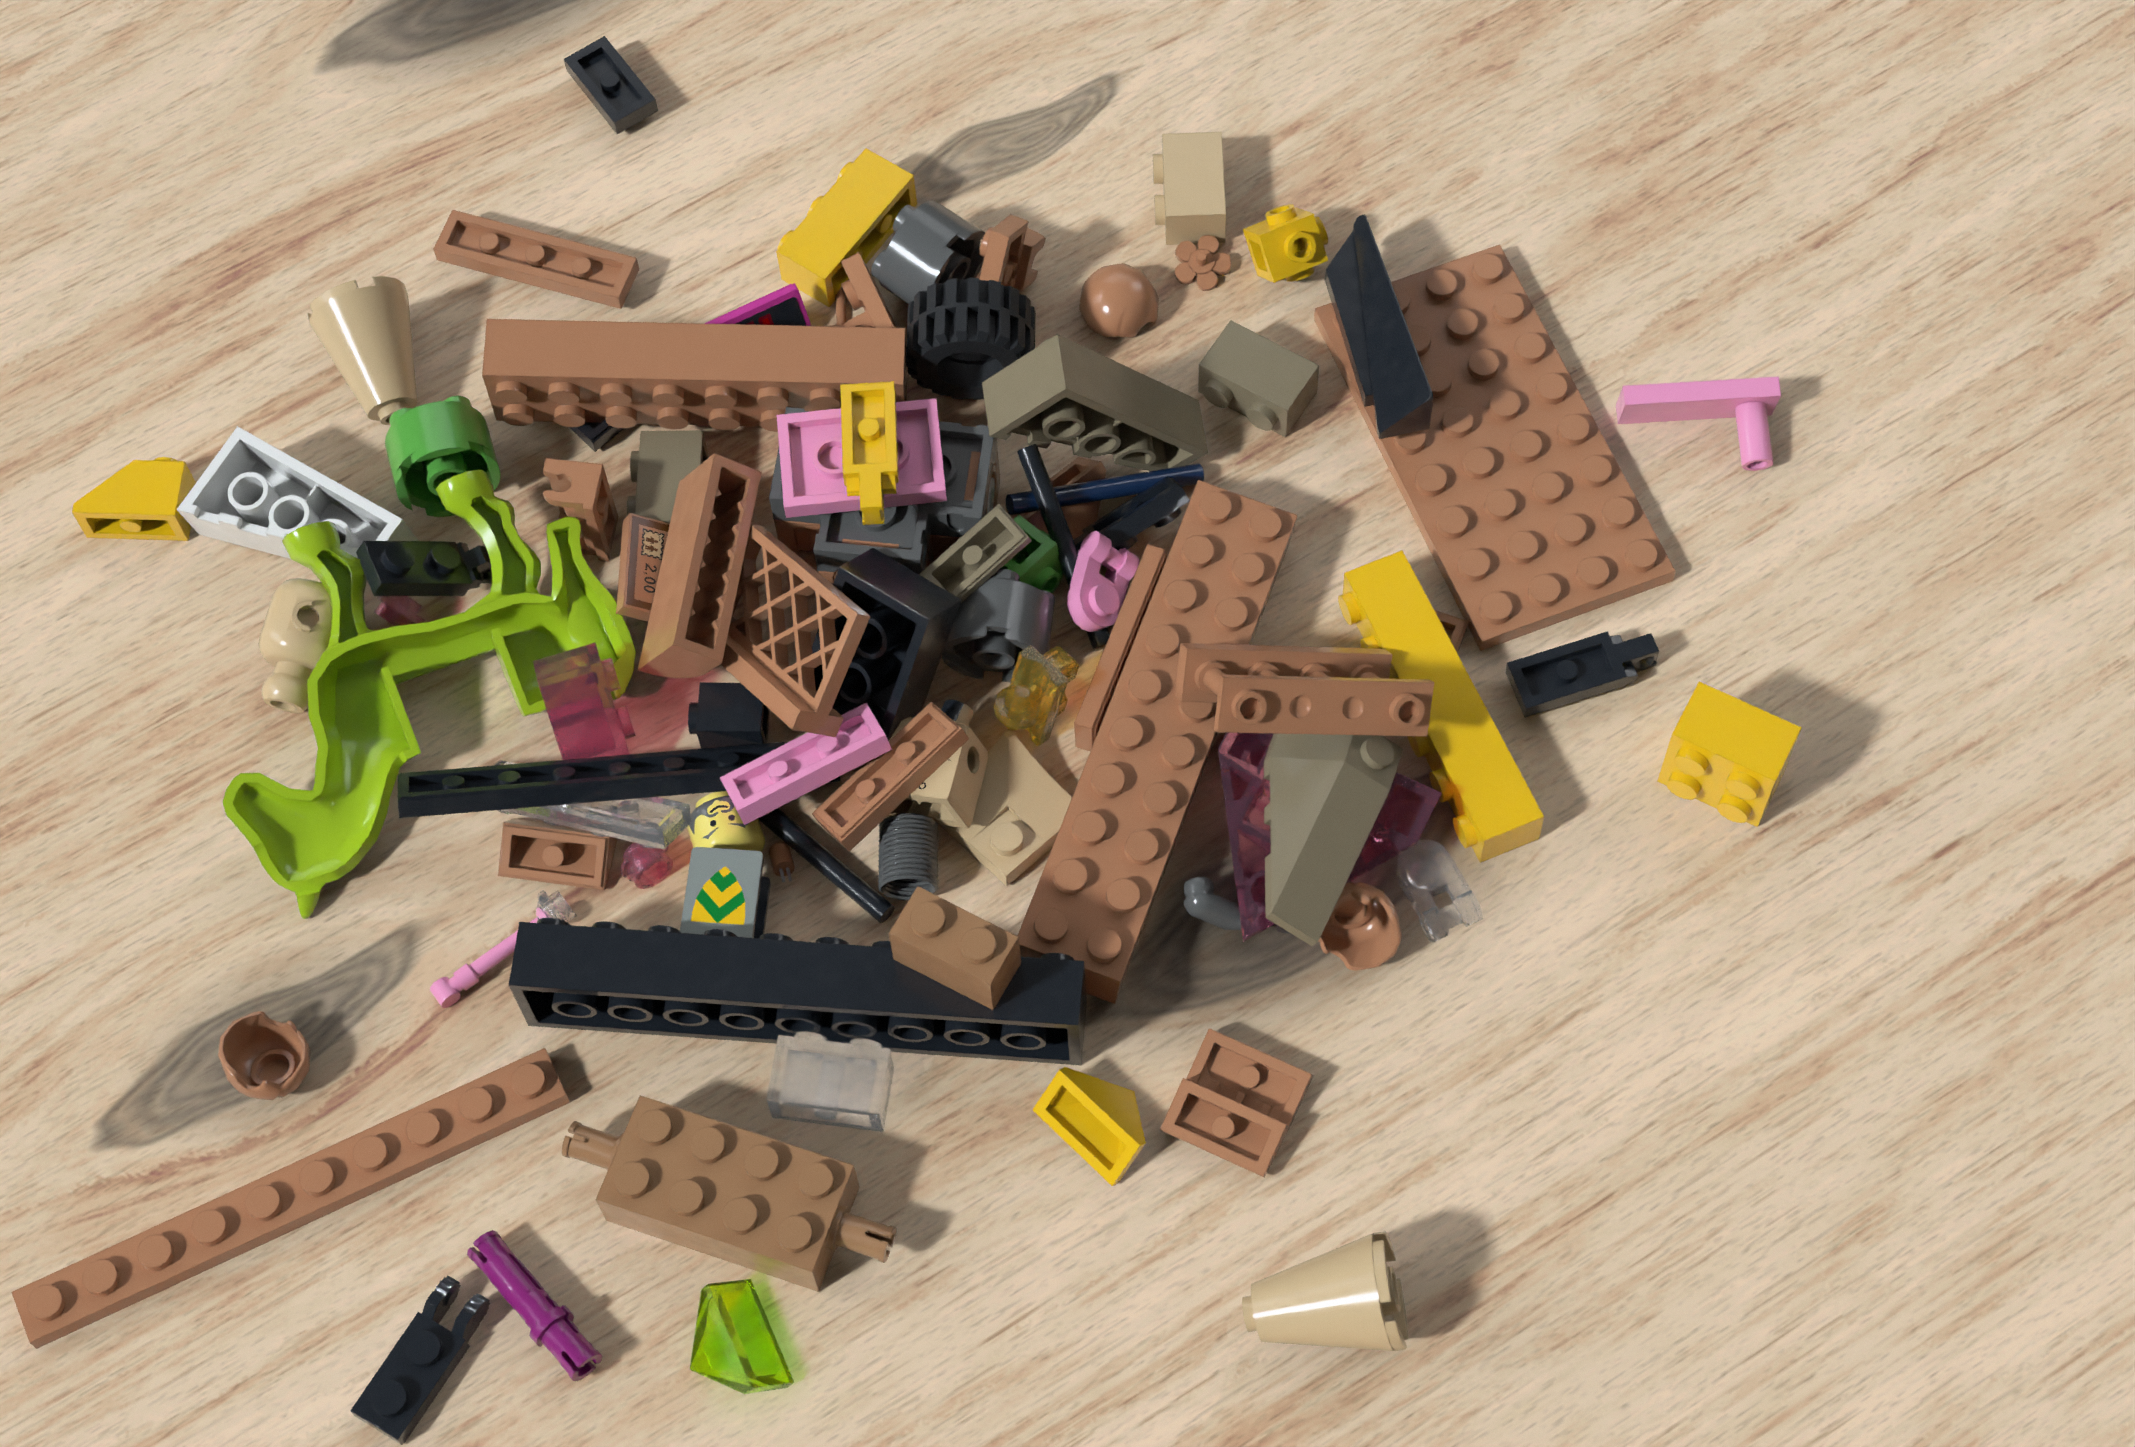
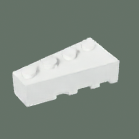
M238 426L177 508V511L199 535L289 559L291 558L282 542L284 537L300 527L316 522L330 521L334 523L340 538V548L358 558L356 551L363 541H418L400 517Z

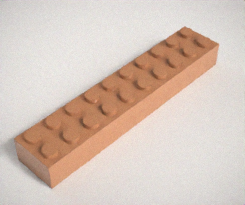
M1200 480L1197 481L1017 935L1019 937L1021 957L1041 958L1046 953H1063L1070 955L1074 960L1084 961L1086 994L1114 1004L1218 734L1214 730L1217 703L1181 702L1175 697L1180 643L1252 644L1290 544L1298 516Z

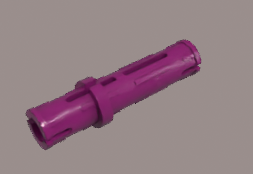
M497 1231L486 1232L473 1242L475 1247L468 1249V1257L484 1272L495 1288L531 1329L529 1336L538 1347L544 1345L559 1361L573 1381L582 1380L592 1373L596 1366L590 1361L592 1360L595 1364H599L603 1356L573 1323L574 1315L566 1305L558 1306L524 1264L509 1249Z

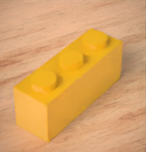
M865 148L854 162H848L841 169L837 181L824 196H819L813 201L807 216L794 231H788L780 240L776 253L781 280L788 284L795 283L798 290L830 307L835 301L837 292L842 287L841 283L849 280L841 261L859 253L865 264H867L894 232L893 223L898 213L906 205L913 207L917 205L914 175Z

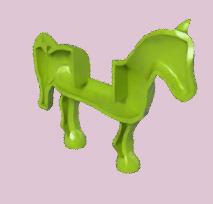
M483 470L467 471L441 482L435 490L445 509L463 518L483 541L488 552L492 570L490 593L463 613L431 622L393 626L376 631L369 630L366 626L364 592L367 578L360 559L340 548V538L335 524L330 521L312 523L300 527L284 537L282 542L290 558L312 570L327 590L331 602V631L328 647L307 679L308 716L318 746L315 764V783L311 791L292 789L261 773H240L233 778L227 787L223 806L227 817L249 841L269 876L278 885L295 892L299 911L303 919H308L315 910L321 888L325 883L340 879L353 870L377 841L388 813L390 796L400 767L421 753L396 684L495 650L513 698L523 717L547 711L561 705L568 698L613 701L625 693L634 672L636 651L622 615L616 614L617 604L613 596L596 578L582 556L580 545L581 525L578 519L575 517H564L547 524L546 534L552 565L551 596L541 595L536 589L541 576V561L535 552L520 538L515 527V513L512 504L508 500L494 496L490 480ZM591 665L596 670L597 675L593 680L586 682L584 680Z

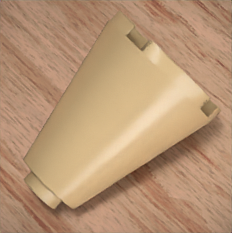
M372 277L375 286L358 288L356 280L345 282L325 291L310 304L312 314L307 313L309 323L368 418L380 421L383 425H390L389 419L394 412L402 408L413 409L417 405L408 293L404 283L392 277Z
M1387 1232L1372 1233L1252 1283L1251 1296L1242 1298L1243 1316L1247 1331H1257L1261 1342L1386 1351L1406 1349L1407 1345L1404 1340L1408 1339L1403 1290L1400 1278L1396 1279L1393 1267H1387L1386 1262L1396 1261L1394 1249Z

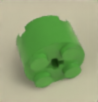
M452 396L444 401L423 404L413 409L402 408L391 415L389 419L390 428L385 438V447L397 496L406 508L412 511V505L425 508L427 516H454L455 514L445 509L435 489L448 478L467 471L483 470L486 472L495 491L500 482L501 474L488 424L484 416L472 407L468 398Z

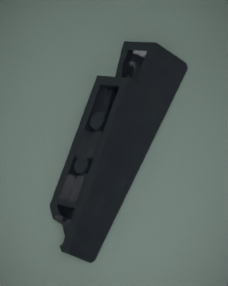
M1365 214L1360 215L1353 225L1352 233L1326 268L1325 283L1364 407L1374 405L1377 435L1379 439L1430 429L1433 393Z

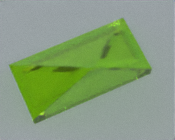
M751 1279L710 1283L701 1289L690 1370L743 1394L788 1388L794 1383V1380Z

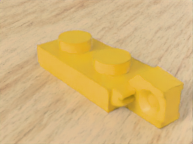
M891 381L840 385L842 467L844 485L847 487V496H860V511H862L863 525L885 524L883 494H897L896 483H899L895 383Z

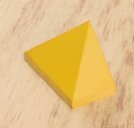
M1068 1067L1058 1070L1032 1109L1111 1186L1119 1183L1146 1144L1136 1096L1133 1090Z

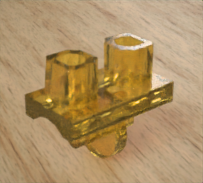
M1032 645L1028 646L1019 653L1009 687L1002 689L997 694L993 707L995 716L1010 730L1027 729L1030 733L1031 741L1039 747L1049 740L1056 717L1065 711L1068 702L1065 690L1067 684L1076 678L1079 669L1078 663L1059 646L1054 647L1044 655L1039 653Z

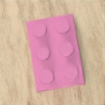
M936 398L896 402L899 483H896L897 494H883L884 508L947 501ZM841 408L777 415L783 505L786 518L860 510V496H847V487L844 485Z

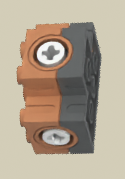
M786 407L785 414L809 411H805L803 408ZM939 421L947 501L884 508L885 524L873 525L862 524V511L860 510L786 518L783 505L780 453L778 448L769 496L777 537L793 552H798L799 550L813 551L818 573L831 584H834L841 565L871 548H875L910 570L920 574L997 506L1000 486L997 438L989 436L988 426L985 425L971 427L962 426L961 423Z

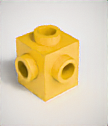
M1293 204L1276 207L1265 214L1267 220L1243 229L1257 276L1273 283L1285 279L1287 282L1304 279L1315 272L1314 266L1328 261L1324 245L1328 244V235L1323 222L1318 216H1314V213L1295 208Z

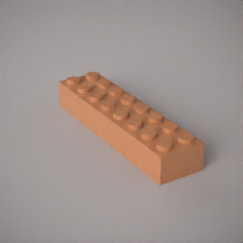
M487 319L482 377L496 421H504L514 426H527L533 422H556L565 427H579L584 425L585 422L602 423L606 420L608 425L616 428H631L636 424H658L666 429L677 430L683 429L688 425H710L717 430L730 431L737 429L739 426H759L768 431L778 432L777 415L785 414L786 407L803 408L805 411L841 408L840 385L894 381L896 402H905L907 400L905 328Z

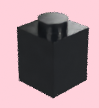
M700 682L698 702H690L689 733L697 734L701 749L764 744L768 742L770 709L741 683Z

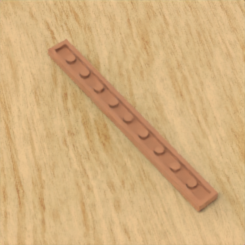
M546 1048L12 1291L11 1293L29 1343L38 1349L570 1103Z

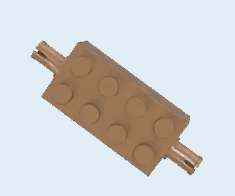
M641 1095L637 1100L624 1133L619 1137L574 1121L568 1129L569 1133L574 1134L573 1138L565 1135L563 1141L562 1156L608 1169L596 1197V1201L606 1221L817 1292L821 1288L833 1254L838 1246L885 1263L890 1255L887 1246L893 1247L897 1232L895 1226H887L850 1213L860 1188L854 1165Z

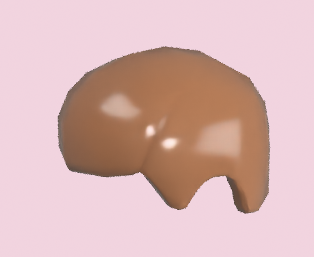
M1125 263L1103 266L1088 277L1082 287L1079 310L1090 330L1104 337L1120 336L1134 338L1146 323L1156 322L1159 298L1155 288L1144 272Z
M1348 882L1345 884L1318 941L1320 942V947L1323 953L1327 954L1330 952L1341 958L1349 970L1358 971L1377 968L1395 956L1402 940L1398 912L1391 899L1383 891L1363 882Z
M253 1012L234 1020L220 1037L218 1056L226 1077L239 1093L248 1097L262 1100H274L277 1097L283 1098L297 1089L310 1071L311 1049L302 1033L297 1030L292 1021L281 1023L270 1019L265 1012Z

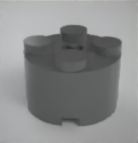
M927 201L917 208L906 205L896 216L893 223V231L896 233L887 249L883 250L875 259L871 268V274L879 279L880 285L884 289L909 304L914 301V296L919 291H926L927 286L932 284L945 283L946 280L956 278L959 280L976 278L983 266L984 257L980 255V240L983 239L986 232L936 201Z
M999 569L960 604L942 653L944 663L963 675L981 680L984 679L985 671L1003 672L1002 682H1021L1040 676L1045 670V664L1048 659L1055 596L1048 591L1019 582L1020 576L1012 570Z

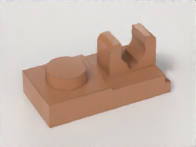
M857 253L841 261L849 280L841 283L842 288L854 311L862 307L865 310L864 313L848 320L844 327L897 328L877 284L861 255Z

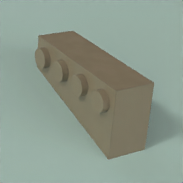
M1058 334L1043 341L1040 346L982 382L990 437L1007 440L1011 433L1027 436L1028 445L1037 444L1038 447L1045 449L1053 441L1071 445L1073 455L1091 458L1092 456L1112 454L1115 464L1147 471L1185 466L1208 453L1199 400Z

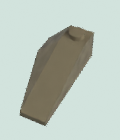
M1273 734L1264 759V779L1270 780V803L1264 807V824L1270 825L1271 853L1265 857V917L1311 946L1319 941L1388 796L1403 748L1384 736Z

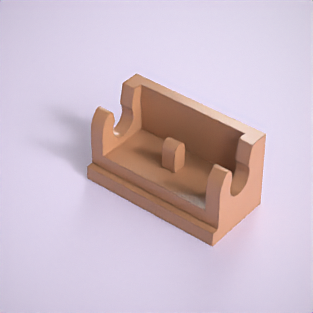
M546 458L543 473L544 476L549 478L552 490L543 492L545 500L551 505L558 506L560 511L559 519L575 517L579 520L583 537L580 538L582 554L597 555L598 560L609 561L619 516L603 464Z

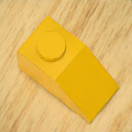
M158 457L154 460H133L73 504L72 514L87 538L189 541L191 525L177 511V508L194 487L196 481L185 461H178L169 457Z

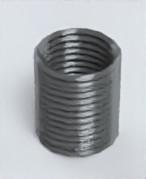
M900 813L885 818L879 824V891L887 897L898 900H909L917 886L934 894L938 890V823L928 816L915 813Z

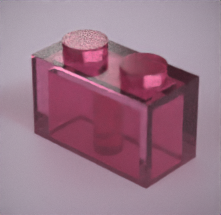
M595 642L533 661L537 682L563 760L630 754L626 739L636 735L627 706L619 708L615 706L611 691L621 689L612 657L601 660Z

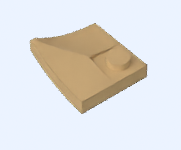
M1008 729L988 752V763L970 828L940 826L1005 886H1008L1052 849L1072 797L1047 773L1017 736Z

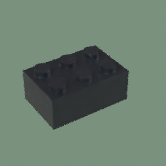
M871 548L841 565L833 584L870 615V619L832 708L840 715H843L867 703L889 741L902 720L908 717L914 718L922 711L962 599L875 548ZM844 615L834 619L836 641L839 640L847 622V618ZM819 628L812 646V653L821 650ZM822 664L814 668L816 691H818L823 679Z

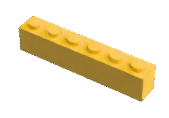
M1403 550L1345 572L1343 594L1338 596V602L1346 622L1349 625L1356 623L1363 637L1360 641L1361 648L1385 649L1392 654L1389 679H1421L1434 682L1427 736H1407L1415 755L1417 757L1425 756L1432 769L1429 777L1437 798L1442 803L1445 801L1449 802L1456 816L1453 818L1454 829L1463 847H1472L1481 863L1538 840L1541 834L1544 815Z

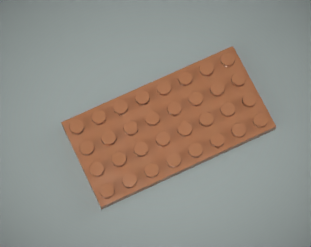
M1500 244L1391 282L1433 393L1430 429L1384 439L1378 438L1374 405L1364 407L1333 305L1329 303L1315 308L1314 321L1464 620L1469 621L1468 628L1480 651L1673 581L1676 571Z

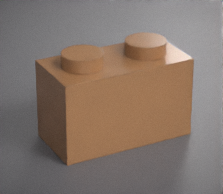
M919 886L915 889L889 932L894 960L992 1010L996 1007L1021 965L1018 936Z

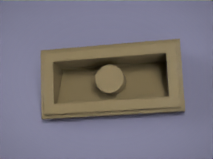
M998 504L919 575L962 599V603L1032 540Z

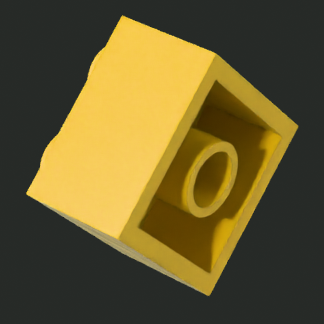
M1699 681L1671 735L1657 782L1666 785L1673 794L1687 800L1697 799L1716 808L1728 820L1737 823L1747 822L1758 827L1784 775L1802 727Z

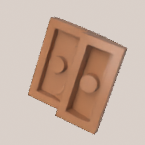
M1209 1028L1187 1078H1183L1160 1130L1265 1178L1313 1079V1075Z

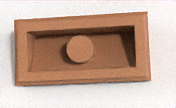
M516 818L503 822L498 876L605 890L617 844L618 832Z

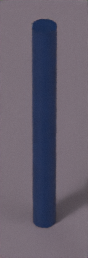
M1197 463L1053 488L1060 506L1064 507L1137 495L1166 476L1172 477L1181 487L1196 485L1198 480L1204 482V470L1201 464ZM1032 490L1007 494L1006 508L1010 515L1040 511Z

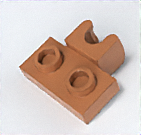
M1010 214L994 228L990 227L986 231L980 245V255L984 257L983 266L976 278L985 281H998L1003 286H1012L1020 291H1024L1037 277L1038 271L1031 268L1034 258L1043 248L1046 238L1040 233L1029 229V221Z

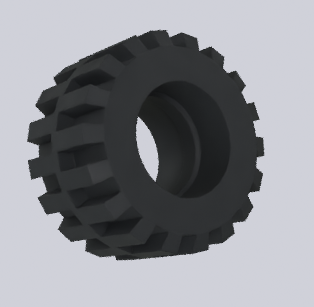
M956 278L946 280L945 283H935L927 286V290L919 291L914 296V301L910 302L908 306L906 346L908 374L911 378L917 379L918 385L926 389H932V393L941 396L947 395L955 399H984L982 382L1035 349L1036 313L1035 308L1031 306V300L1026 295L1019 294L1018 289L1012 286H1003L1001 282L994 280L985 281L979 280V278L959 280Z

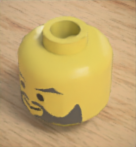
M727 791L713 792L704 796L696 803L694 811L688 817L687 829L693 848L707 847L760 852L764 849L765 836L759 818L744 825Z

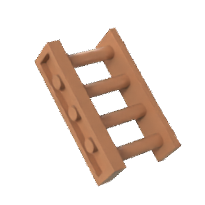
M1180 643L1175 697L1181 702L1217 703L1214 730L1220 733L1427 736L1434 682L1421 679H1389L1392 654L1385 649Z

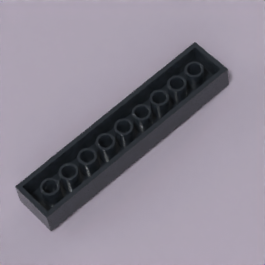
M541 918L537 920V923L519 922L509 979V987L528 1026L1068 1065L1082 1064L1087 1008L1084 961L1074 960L1070 955L1063 953H1046L1041 958L1021 957V965L996 1007L992 1010L894 960L890 941H877L872 946L849 945L847 941L835 937L818 938L816 942L793 941L789 936L778 933H766L761 935L760 938L737 937L736 934L721 929L707 930L703 935L681 933L676 928L664 925L651 926L648 928V931L626 929L620 924L607 921L596 922L592 927L573 926L557 918Z

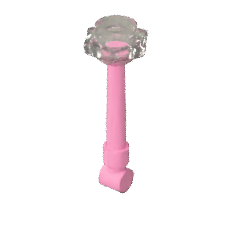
M542 890L537 896L536 918L530 921V923H537V920L541 918H557L569 923L577 915L558 890L550 896ZM518 930L468 965L466 963L456 970L452 978L442 977L431 985L430 991L442 1008L454 1005L461 997L459 992L463 989L467 991L479 982L478 978L514 952Z

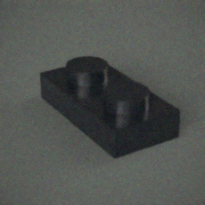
M605 36L564 58L567 72L616 134L658 112L656 99Z

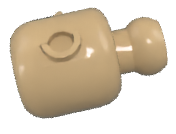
M301 578L289 579L284 581L275 590L271 598L258 645L264 659L275 667L273 674L265 680L262 686L263 700L273 708L290 713H303L308 708L307 679L321 655L327 649L331 631V602L322 582Z

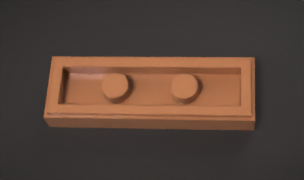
M930 702L888 741L892 750L865 763L825 800L812 815L824 829L850 852L965 744L969 737L958 724L935 704Z

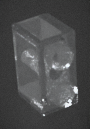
M797 1032L794 1037L778 1035L766 1097L772 1118L883 1132L894 1074L891 1050L883 1048L876 1041L862 1038L852 1039L848 1044L828 1041L826 1037L813 1032Z

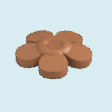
M1210 235L1202 236L1198 240V250L1190 241H1183L1177 246L1175 255L1181 264L1175 268V277L1179 283L1188 285L1197 277V287L1202 291H1210L1218 285L1216 274L1224 275L1230 271V256L1226 253H1217L1219 242L1215 237Z

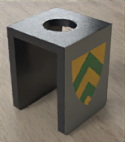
M707 847L693 848L680 926L681 933L704 935V932L707 930L721 929L736 934L737 937L760 938L765 933L771 888L770 879L762 876L764 863L762 852Z

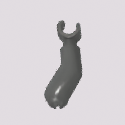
M1192 878L1184 884V895L1186 896L1184 906L1193 917L1224 930L1265 929V925L1275 924L1265 917V906H1263V903L1238 904L1221 896L1214 895V883L1209 878ZM1276 925V930L1278 932L1289 933L1285 929Z

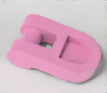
M1097 531L1088 534L1080 546L1067 595V607L1071 618L1076 625L1088 632L1102 630L1116 622L1125 599L1128 583L1135 575L1140 561L1138 556L1125 548L1120 550L1113 548L1111 540ZM1101 565L1107 568L1105 577L1099 574Z

